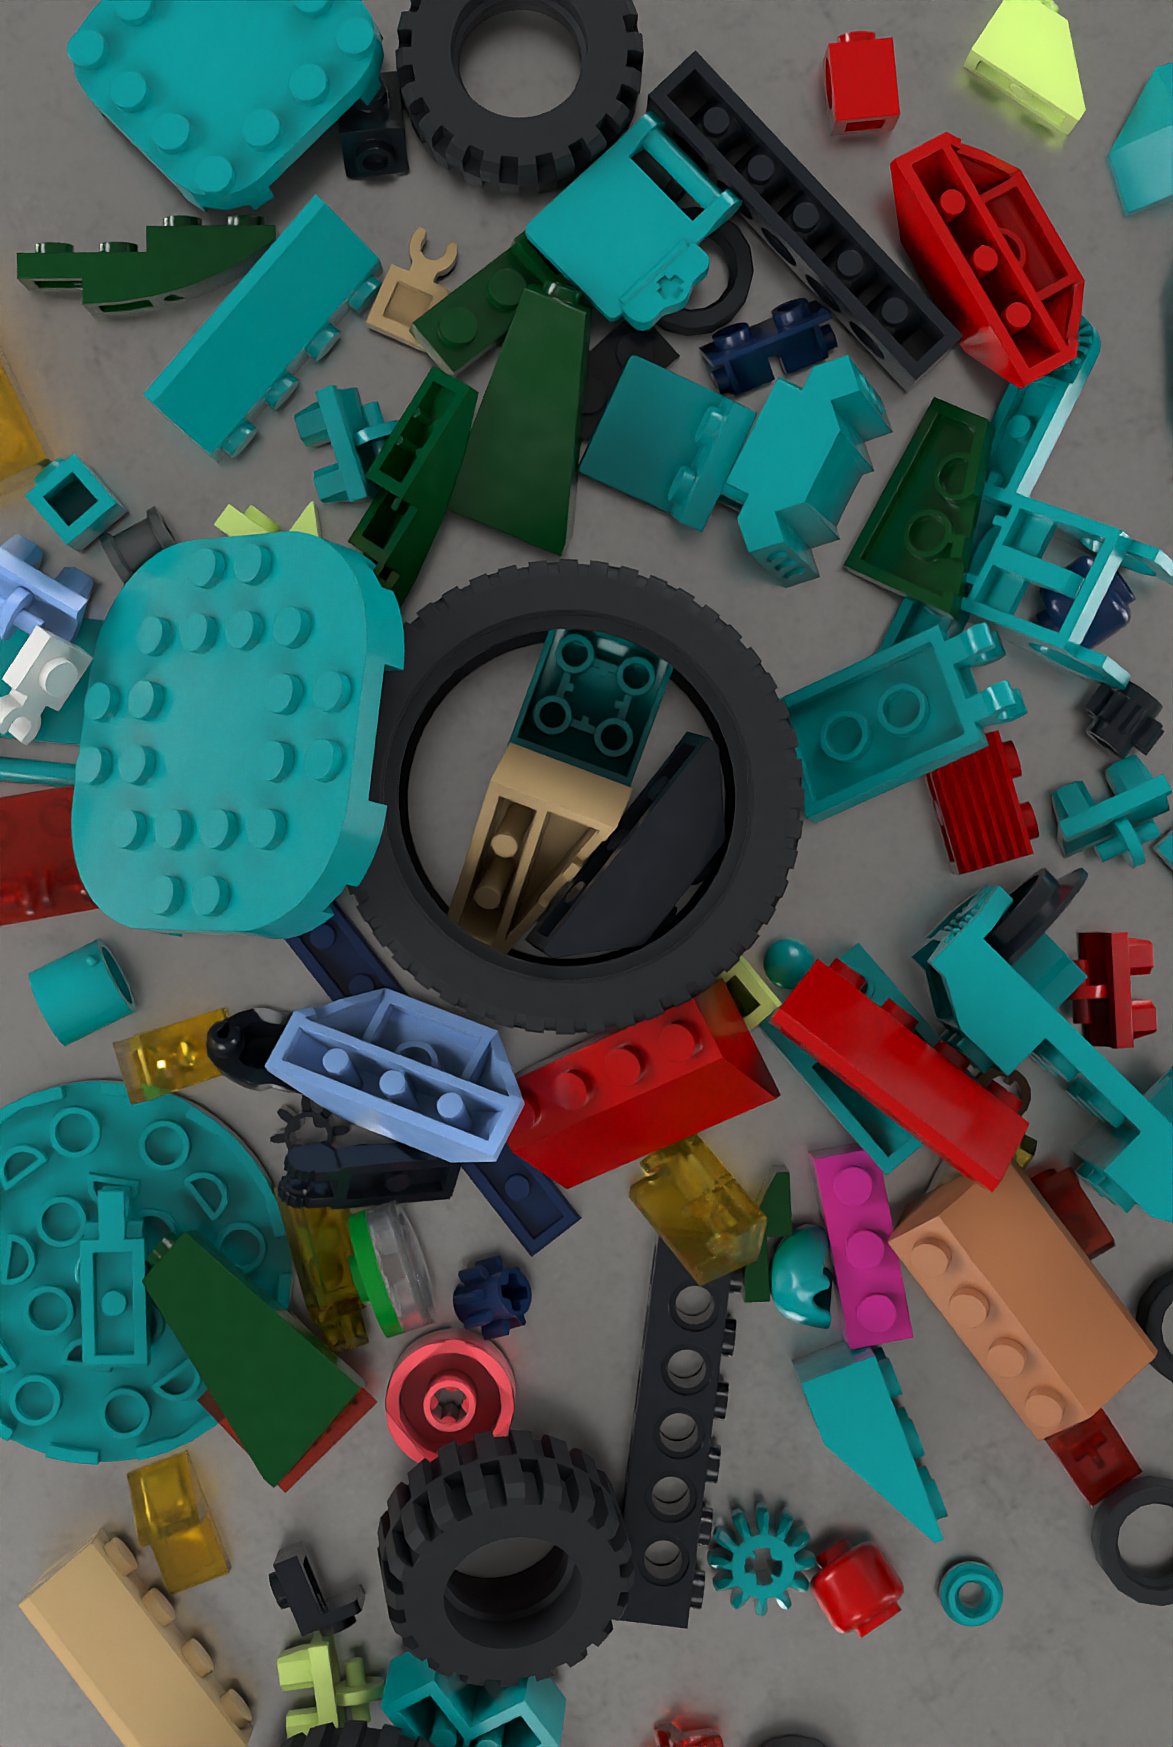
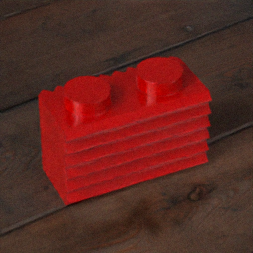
M999 730L985 733L989 746L925 774L926 784L929 789L933 809L936 813V820L943 838L950 869L954 875L969 873L1034 854L1030 840L1039 838V829L1033 808L1029 801L1019 803L1013 783L1014 778L1022 776L1016 748L1012 740L1002 742Z

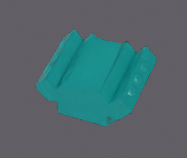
M848 355L813 366L803 388L778 377L717 500L740 512L737 519L748 553L785 588L820 577L811 548L840 540L836 528L862 475L874 471L865 442L893 433L881 396H879Z

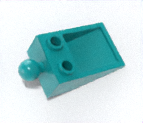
M791 938L781 939L772 944L767 950L763 961L764 971L767 978L777 987L794 989L814 964V957L811 950L803 942ZM859 942L839 959L867 981L868 990L865 995L881 1007L886 999L889 998L907 1011L919 1022L912 1032L932 1048L941 1039ZM771 1017L760 1025L762 1033L886 1176L924 1145L769 1024L768 1021ZM968 1069L964 1072L979 1083Z

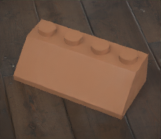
M1014 1157L1002 1181L993 1192L975 1185L964 1175H961L909 1202L888 1240V1244L1038 1441L1090 1418L1157 1355L1158 1350Z

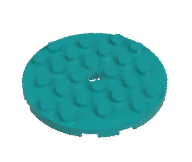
M116 1080L78 1081L34 1092L0 1109V1438L6 1441L11 1439L25 1447L45 1453L46 1458L98 1465L100 1462L132 1459L144 1460L170 1452L195 1440L225 1418L150 1294V1365L148 1367L83 1368L79 1240L84 1236V1222L86 1220H98V1190H102L103 1186L129 1185L130 1220L144 1219L145 1235H148V1256L170 1232L180 1237L184 1231L197 1230L289 1312L294 1274L292 1244L288 1222L270 1177L242 1139L221 1120L199 1105L157 1087Z

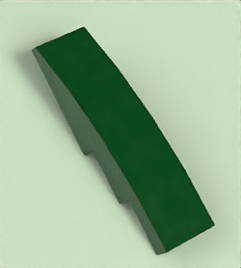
M434 366L430 369L365 475L366 478L381 488L348 540L350 544L363 551V555L376 565L373 570L381 587L394 591L399 609L418 577L443 520L464 458L479 394L471 386Z

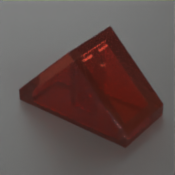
M1102 1408L1090 1418L1043 1439L1091 1508L1143 1472Z

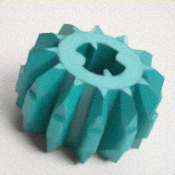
M758 1503L756 1505L755 1521L747 1522L744 1512L739 1508L733 1510L731 1516L737 1530L734 1532L726 1527L716 1526L713 1531L714 1539L724 1548H715L707 1552L708 1565L721 1569L712 1578L716 1591H726L733 1588L730 1604L735 1609H740L744 1606L750 1596L754 1597L753 1602L757 1615H766L768 1610L767 1599L776 1597L779 1606L783 1610H788L792 1603L786 1589L790 1587L798 1592H807L810 1583L800 1571L809 1570L816 1566L815 1554L802 1549L811 1540L807 1528L801 1527L790 1530L793 1516L787 1509L779 1512L772 1523L769 1522V1512L765 1503ZM769 1548L771 1558L776 1561L772 1562L767 1559V1569L755 1570L752 1560L747 1558L748 1555L756 1559L755 1549Z

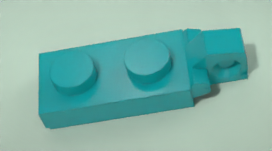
M129 1185L103 1186L102 1190H98V1220H86L84 1222V1236L79 1240L83 1368L148 1367L151 1363L149 1292L142 1283V1279L149 1273V1263L146 1262L148 1257V1235H145L144 1219L130 1220Z

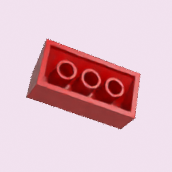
M721 978L704 992H699L683 1005L677 1008L673 1005L664 1010L665 1014L651 1020L646 1019L637 1022L636 1025L618 1029L616 1026L516 1072L514 1075L525 1105L506 1142L514 1154L565 1189H569L775 1100L781 1094L723 978Z

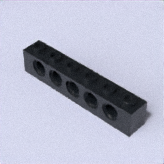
M696 50L648 94L646 113L653 109L666 123L663 131L693 159L724 192L730 187L742 199L743 202L737 210L739 214L907 392L957 345L963 337L959 330Z
M656 1229L621 1509L633 1552L631 1557L635 1567L634 1584L628 1591L630 1600L619 1621L687 1629L690 1609L701 1610L705 1571L695 1570L698 1546L709 1547L713 1521V1508L703 1507L705 1483L716 1484L718 1480L721 1445L710 1443L713 1419L725 1420L729 1382L718 1381L721 1356H733L736 1337V1319L726 1318L729 1293L740 1294L744 1273V1256L734 1255L735 1245L730 1237ZM690 1286H700L711 1294L710 1306L704 1313L698 1316H687L681 1313L675 1306L679 1293ZM681 1350H693L699 1353L704 1359L700 1372L688 1379L674 1376L668 1370V1363L675 1353ZM676 1413L690 1416L696 1423L692 1435L683 1441H671L665 1438L660 1432V1427L668 1416ZM666 1477H676L686 1483L688 1490L679 1502L665 1504L658 1501L652 1494L657 1482ZM662 1540L672 1542L680 1549L678 1558L667 1566L653 1565L644 1556L651 1544Z

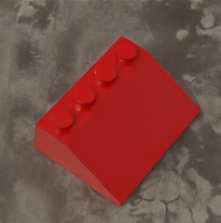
M835 957L831 964L827 966L817 959L768 1023L975 1185L993 1192L1002 1181L1030 1124L1017 1114L1024 1103L996 1081L992 1080L984 1088L964 1073L971 1062L942 1039H939L932 1048L912 1032L919 1022L895 1002L887 998L881 1007L860 992L867 981L841 960Z

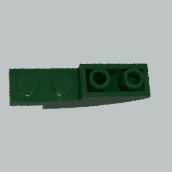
M256 215L230 216L227 218V225H202V219L195 216H167L163 218V226H146V252H138V245L129 242L99 244V252H74V246L68 243H38L35 245V253H17V279L28 291L82 290V305L91 315L125 314L162 308L197 298L245 276L276 241L280 233L276 225H266V218Z
M524 230L513 239L510 248L412 322L409 332L443 372L455 377L488 350L493 348L495 351L504 343L525 287L531 283L543 286L545 278H551L572 287L573 285L527 239Z

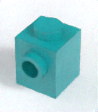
M74 453L66 460L60 457L46 466L35 477L33 482L36 486L24 495L66 545L79 553L127 512L125 507L88 464Z

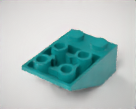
M577 629L549 630L508 745L510 742L630 787L673 667L647 649L619 637Z
M842 1341L791 1360L824 1445L934 1543L944 1540L937 1520L947 1517L948 1514L935 1480L931 1479L926 1465L917 1468L914 1459L924 1456L925 1452L914 1423L908 1417L905 1407L902 1406L895 1409L891 1398L902 1395V1391L889 1357L886 1358L882 1346L873 1350L870 1346L850 1350L846 1341Z

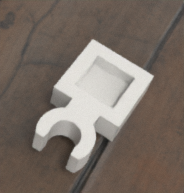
M36 625L2 678L3 681L12 687V690L8 695L0 697V733L5 734L8 730L21 743L28 745L40 730L41 713L44 708L48 706L56 711L61 709L93 660V657L79 646Z

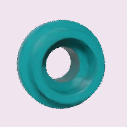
M966 1561L956 1564L943 1576L939 1587V1598L945 1613L953 1621L963 1626H980L992 1620L999 1612L1003 1602V1587L998 1576L990 1567L980 1562ZM970 1582L979 1584L981 1586V1594L978 1599L972 1602H965L959 1598L960 1589L965 1584Z

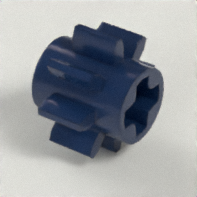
M494 1256L477 1261L475 1267L458 1272L461 1282L456 1286L453 1293V1307L458 1319L464 1324L463 1327L466 1330L481 1326L484 1340H491L509 1335L510 1329L526 1324L523 1314L528 1311L531 1305L532 1292L527 1278L520 1271L519 1267L503 1270L501 1257Z

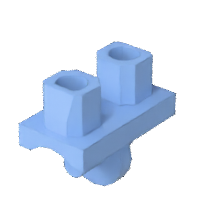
M19 533L0 546V638L4 641L8 640L18 628L31 635L36 625L73 643L78 638L94 581L92 577L73 566L64 567L55 579L42 573L38 568L40 567L43 553L39 550L37 544Z

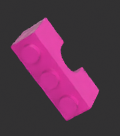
M857 1142L808 1151L819 1212L823 1218L828 1235L834 1273L832 1281L844 1340L851 1350L914 1338L899 1257L888 1244V1240L894 1230L883 1171Z

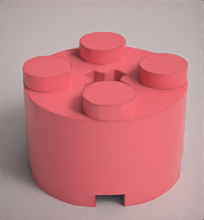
M460 1327L428 1333L409 1345L394 1366L385 1398L387 1426L399 1448L417 1463L424 1458L431 1462L438 1457L437 1450L440 1447L455 1440L460 1446L474 1441L473 1434L492 1431L494 1437L507 1436L513 1420L516 1396L515 1380L507 1359L492 1342L484 1340L481 1335ZM445 1387L449 1392L456 1391L457 1389L463 1392L462 1408L458 1409L452 1403L443 1408L439 1406L441 1388Z

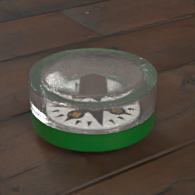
M395 1199L348 1215L349 1232L355 1253L348 1256L352 1278L362 1304L367 1305L371 1303L376 1319L386 1338L436 1323L434 1294L426 1260L416 1233L398 1200Z

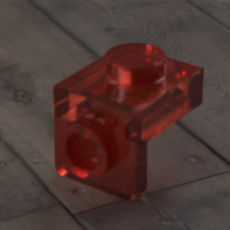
M1072 1166L1060 1172H1057L1054 1168L1048 1169L1030 1179L1090 1260L1116 1246L1113 1236L1081 1188L1079 1177Z

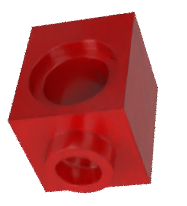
M854 31L838 36L837 43L828 44L823 58L830 136L893 130L900 116L893 37L876 39L875 32Z

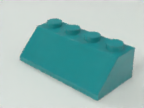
M315 194L143 395L167 420L217 463L226 453L232 458L236 457L255 436L258 429L252 423L268 405L274 410L279 408L296 389L299 380L294 375L311 356L315 361H319L333 347L341 335V331L336 326L352 308L360 313L376 297L382 286V282L377 279L383 273L380 259Z

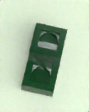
M772 1165L756 1196L747 1223L742 1256H744V1273L741 1295L744 1303L770 1302L767 1237L793 1236L790 1172L785 1165Z

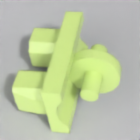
M315 1631L310 1644H303L281 1651L277 1658L279 1682L282 1691L314 1687L316 1707L288 1710L286 1715L287 1739L301 1732L307 1736L310 1728L330 1722L334 1723L335 1728H342L344 1723L347 1722L345 1706H350L352 1720L367 1721L368 1724L371 1722L369 1703L383 1697L384 1679L372 1676L365 1677L363 1658L361 1657L349 1658L344 1661L346 1680L341 1681L335 1634L322 1637L320 1631Z

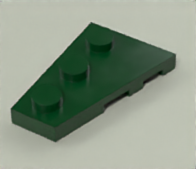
M936 397L933 398L844 563V566L851 573L958 622L995 427L984 417Z

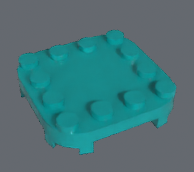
M102 0L92 9L78 31L70 38L67 45V53L73 62L75 77L103 117L106 116L180 190L189 202L207 212L208 208L229 210L246 205H251L255 211L275 196L269 186L359 98L367 106L370 104L382 87L379 75L384 59L383 37L373 17L361 0Z

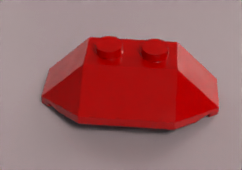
M944 132L895 158L890 163L900 242L940 311L963 335L959 344L964 352L1019 389L1026 387L1076 358L1079 342L1076 339L1081 320L1085 280L1021 169L983 150L961 143L960 138L948 132Z

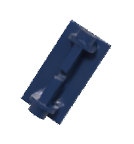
M798 298L775 307L771 311L772 318L750 327L746 322L735 323L715 332L712 335L713 342L699 347V350L712 367L718 365L721 367L710 372L717 392L721 395L731 392L733 396H737L740 393L775 380L768 357L777 353L786 374L829 358L828 351L837 348L838 343L830 324L828 323L821 327L819 324L832 319L831 313L817 300L808 302L806 298Z

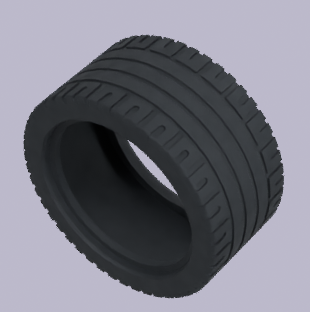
M559 559V562H547V560L528 562L529 567L517 569L516 565L498 569V572L490 575L485 573L469 580L470 585L462 589L456 586L442 594V598L436 602H430L416 613L418 617L411 624L407 621L403 624L405 642L404 670L384 671L368 798V801L387 805L384 827L374 858L358 887L347 884L346 886L350 895H355L359 904L356 908L364 922H367L372 929L374 937L383 948L387 946L394 954L391 958L404 971L407 970L414 976V980L427 990L432 988L440 994L439 998L454 1007L458 1006L466 1010V1013L481 1019L487 1017L496 1020L495 1024L512 1029L513 1027L525 1029L528 1032L544 1034V1030L556 1031V1035L606 1032L605 1028L617 1026L618 1029L636 1025L637 1022L646 1019L651 1020L665 1014L664 1010L673 1005L677 1008L690 1001L693 996L701 991L704 992L716 983V977L723 971L728 972L740 960L739 958L743 953L749 950L759 938L758 931L763 924L768 925L776 911L775 907L779 899L784 895L789 883L786 880L789 869H794L798 854L797 846L799 839H801L803 820H799L800 809L804 808L805 792L802 789V777H804L802 759H797L795 748L799 747L795 728L792 729L790 714L784 699L779 701L775 692L778 687L771 674L765 671L761 665L762 660L753 648L749 647L747 649L740 641L742 636L731 624L727 625L719 618L720 615L705 604L702 607L693 601L695 596L681 588L676 589L668 585V581L650 575V578L638 575L639 570L622 565L619 568L610 566L606 562L590 560V565L578 564V559ZM556 629L586 630L619 637L647 649L673 667L670 680L678 686L699 711L710 730L714 742L719 746V756L725 784L724 820L726 840L716 853L718 855L717 863L686 906L676 914L669 927L655 938L650 937L643 946L623 948L599 956L577 959H555L534 956L513 949L504 954L473 938L447 916L450 907L435 890L422 867L411 834L408 814V786L415 751L426 725L441 702L464 678L480 666L515 649L545 643L549 630Z

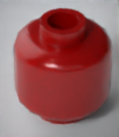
M845 1537L816 1557V1562L821 1570L812 1577L809 1582V1590L837 1632L846 1634L855 1631L861 1639L902 1610L897 1601L904 1593L903 1582L876 1543L867 1541L852 1547Z

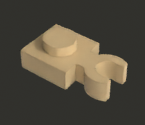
M419 227L413 233L409 242V256L412 263L409 270L407 271L391 263L366 320V327L425 352L424 348L409 332L412 322L450 294V289L435 282L437 277L447 274L454 267L458 256L457 243L450 241L446 247L445 254L437 260L428 259L421 252L427 238V230Z

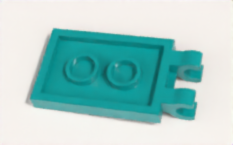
M983 622L949 639L947 631L937 624L780 698L779 701L783 699L790 714L792 729L795 728L799 747H796L795 750L797 759H802L804 775L802 777V789L805 790L803 809L806 818L814 823L821 822L989 746L983 731L984 727L1008 723L1027 714L1028 711L1020 689L1015 688L1012 690L1009 681L1004 680L979 692L971 671V667L985 666L1006 656L998 632L996 630L990 632L988 624Z

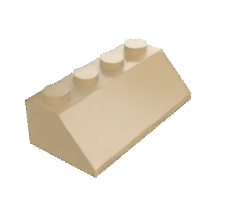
M100 1528L39 1575L18 1606L125 1747L248 1746L253 1727L250 1725L253 1717L249 1707L235 1690L230 1689L225 1692L211 1673L214 1670V1664L205 1648L194 1638L187 1642L172 1622L176 1619V1614L167 1598L157 1588H152L149 1591L134 1572L138 1568L137 1562L122 1540L117 1537L110 1540L103 1529Z

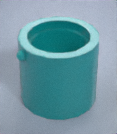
M100 938L28 973L29 983L37 1005L50 1029L64 1046H68L136 1012V1004L127 980L113 954Z

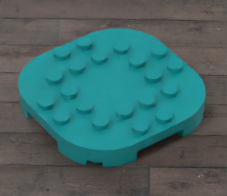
M298 531L199 539L180 542L160 551L146 561L126 582L107 613L93 653L88 689L84 699L85 712L79 756L75 767L76 780L71 815L73 851L80 878L93 902L109 918L131 928L182 937V934L258 936L273 940L288 939L312 931L331 918L334 913L329 905L342 893L346 884L355 887L359 886L377 850L387 811V805L368 801L384 671L404 670L405 657L404 629L394 591L381 587L373 572L376 565L368 557L346 546Z

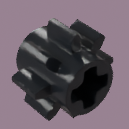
M1129 681L1125 690L1117 689L1116 691L1102 683L1084 706L1088 710L1086 714L1094 719L1085 730L1086 733L1107 751L1121 759H1125L1133 747L1146 756L1165 732L1162 730L1163 725L1155 720L1162 711L1163 706L1151 694Z
M302 1095L301 1099L302 1110L297 1114L285 1106H282L277 1111L279 1117L288 1124L285 1131H278L270 1137V1142L277 1144L285 1142L288 1149H293V1146L297 1147L300 1144L306 1146L309 1143L305 1138L297 1139L295 1131L305 1124L306 1117L313 1118L315 1127L326 1128L328 1135L323 1136L319 1142L334 1151L335 1148L340 1147L334 1143L336 1137L344 1135L352 1129L351 1124H337L331 1112L325 1108L313 1106V1100L305 1095Z

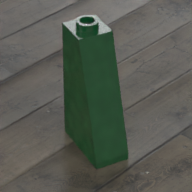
M545 278L543 286L531 283L524 288L470 430L464 458L446 509L561 556L569 545L574 528L593 307L579 302L582 294L580 290L563 282Z
M197 1230L184 1231L180 1237L170 1232L147 1257L146 1262L153 1268L142 1279V1283L261 1476L269 1485L275 1488L285 1480L368 1382Z

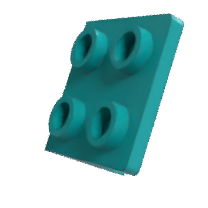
M631 354L627 357L580 460L578 469L582 474L664 510L680 523L703 532L758 413L741 403L635 354Z

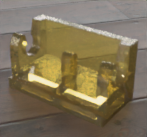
M697 1133L652 1152L640 1162V1166L647 1174L659 1171L632 1184L628 1197L699 1286L758 1260L768 1218Z

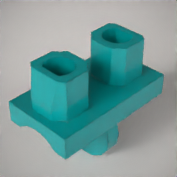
M330 385L317 390L315 394L318 401L295 414L294 420L300 439L306 447H317L330 441L337 463L314 471L313 480L319 499L322 503L348 501L350 503H372L381 487L366 478L365 475L399 420L384 422L378 401L362 405L356 387L337 389L336 385Z
M1135 754L1113 763L1106 769L1105 778L1115 794L1110 799L1095 805L1083 780L1074 781L1052 793V804L1058 822L1057 843L1065 858L1094 846L1096 854L1102 863L1122 854L1132 869L1145 864V855L1141 845L1160 836L1159 829L1152 818L1169 811L1170 807L1167 796L1172 794V789L1164 774L1153 778L1151 772Z

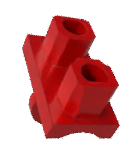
M1079 932L1080 959L1072 961L1088 977L1066 999L1072 1000L1073 1024H1083L1084 1038L1093 1047H1111L1112 1049L1134 1048L1133 1039L1150 1035L1157 1031L1156 1007L1150 999L1131 1000L1130 976L1151 973V969L1154 967L1153 944L1151 941L1129 938L1128 932Z

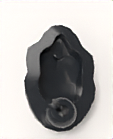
M252 1008L236 1013L210 1027L207 1032L206 1041L207 1056L223 1076L238 1085L255 1091L272 1088L283 1092L302 1094L268 1072L265 1068V1064L293 1012H278L269 1008Z

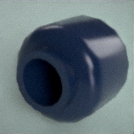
M1082 556L1067 565L1065 569L1086 579L1095 559L1089 556ZM1118 570L1080 646L1092 650L1130 622L1131 610L1129 604L1135 601L1136 598ZM1040 587V599L1045 609L1036 614V617L1042 627L1059 633L1075 599Z

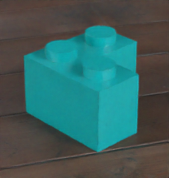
M407 1651L390 1661L380 1708L394 1726L402 1728L401 1735L415 1741L418 1736H421L435 1744L436 1747H560L566 1698L550 1677L540 1681H536L535 1676L518 1679L519 1685L500 1687L497 1680H485L483 1686L468 1684L461 1681L459 1673L454 1672L449 1678L429 1668L427 1659L421 1661Z

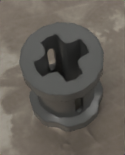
M155 506L146 510L147 518L112 536L106 532L99 536L101 545L110 563L124 585L146 561L160 551L178 544L166 521Z

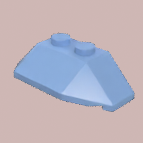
M387 988L339 999L316 1009L311 1006L295 1010L265 1064L268 1072L337 1117L451 1163L495 1162L525 1105L498 1030Z

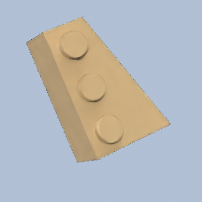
M510 742L489 782L447 916L473 938L492 949L507 954L546 910L551 899L567 881L570 882L579 872L584 861L602 841L605 842L617 828L634 788Z

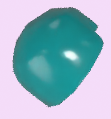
M804 1224L792 1230L793 1236H785L773 1253L769 1266L770 1295L776 1308L785 1318L799 1324L828 1329L832 1319L830 1313L832 1273L828 1268L824 1267L827 1248H829L828 1235L821 1226Z

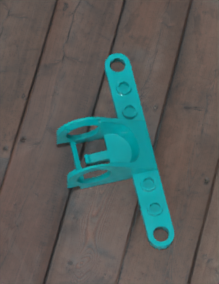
M1081 315L1078 335L1081 337L1078 338L1080 346L1078 345L1077 357L1022 389L1009 383L991 420V424L995 427L958 622L904 597L878 652L937 624L947 631L949 639L963 632L967 622L974 625L986 622L990 632L996 630L1000 638L1071 673L1098 684L1104 683L1113 689H1126L1131 675L1108 656L1080 645L1119 566L1140 574L1157 577L1173 586V560L1159 548L1133 540L1123 530L1029 498L1100 353V335L1097 329L1084 316ZM1052 536L1095 557L1086 579L1070 570L1041 559ZM1029 583L1075 599L1059 633L1013 616Z

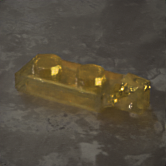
M278 1186L274 1187L306 1309L309 1311L313 1324L320 1325L327 1347L332 1351H348L369 1343L361 1309L366 1308L367 1305H363L360 1300L348 1262V1256L355 1254L348 1226V1215L351 1214L350 1208L331 1210L330 1207L312 1209L302 1207L301 1210L299 1208L293 1209L291 1206L286 1207L284 1202H280L281 1198L278 1197L277 1191Z

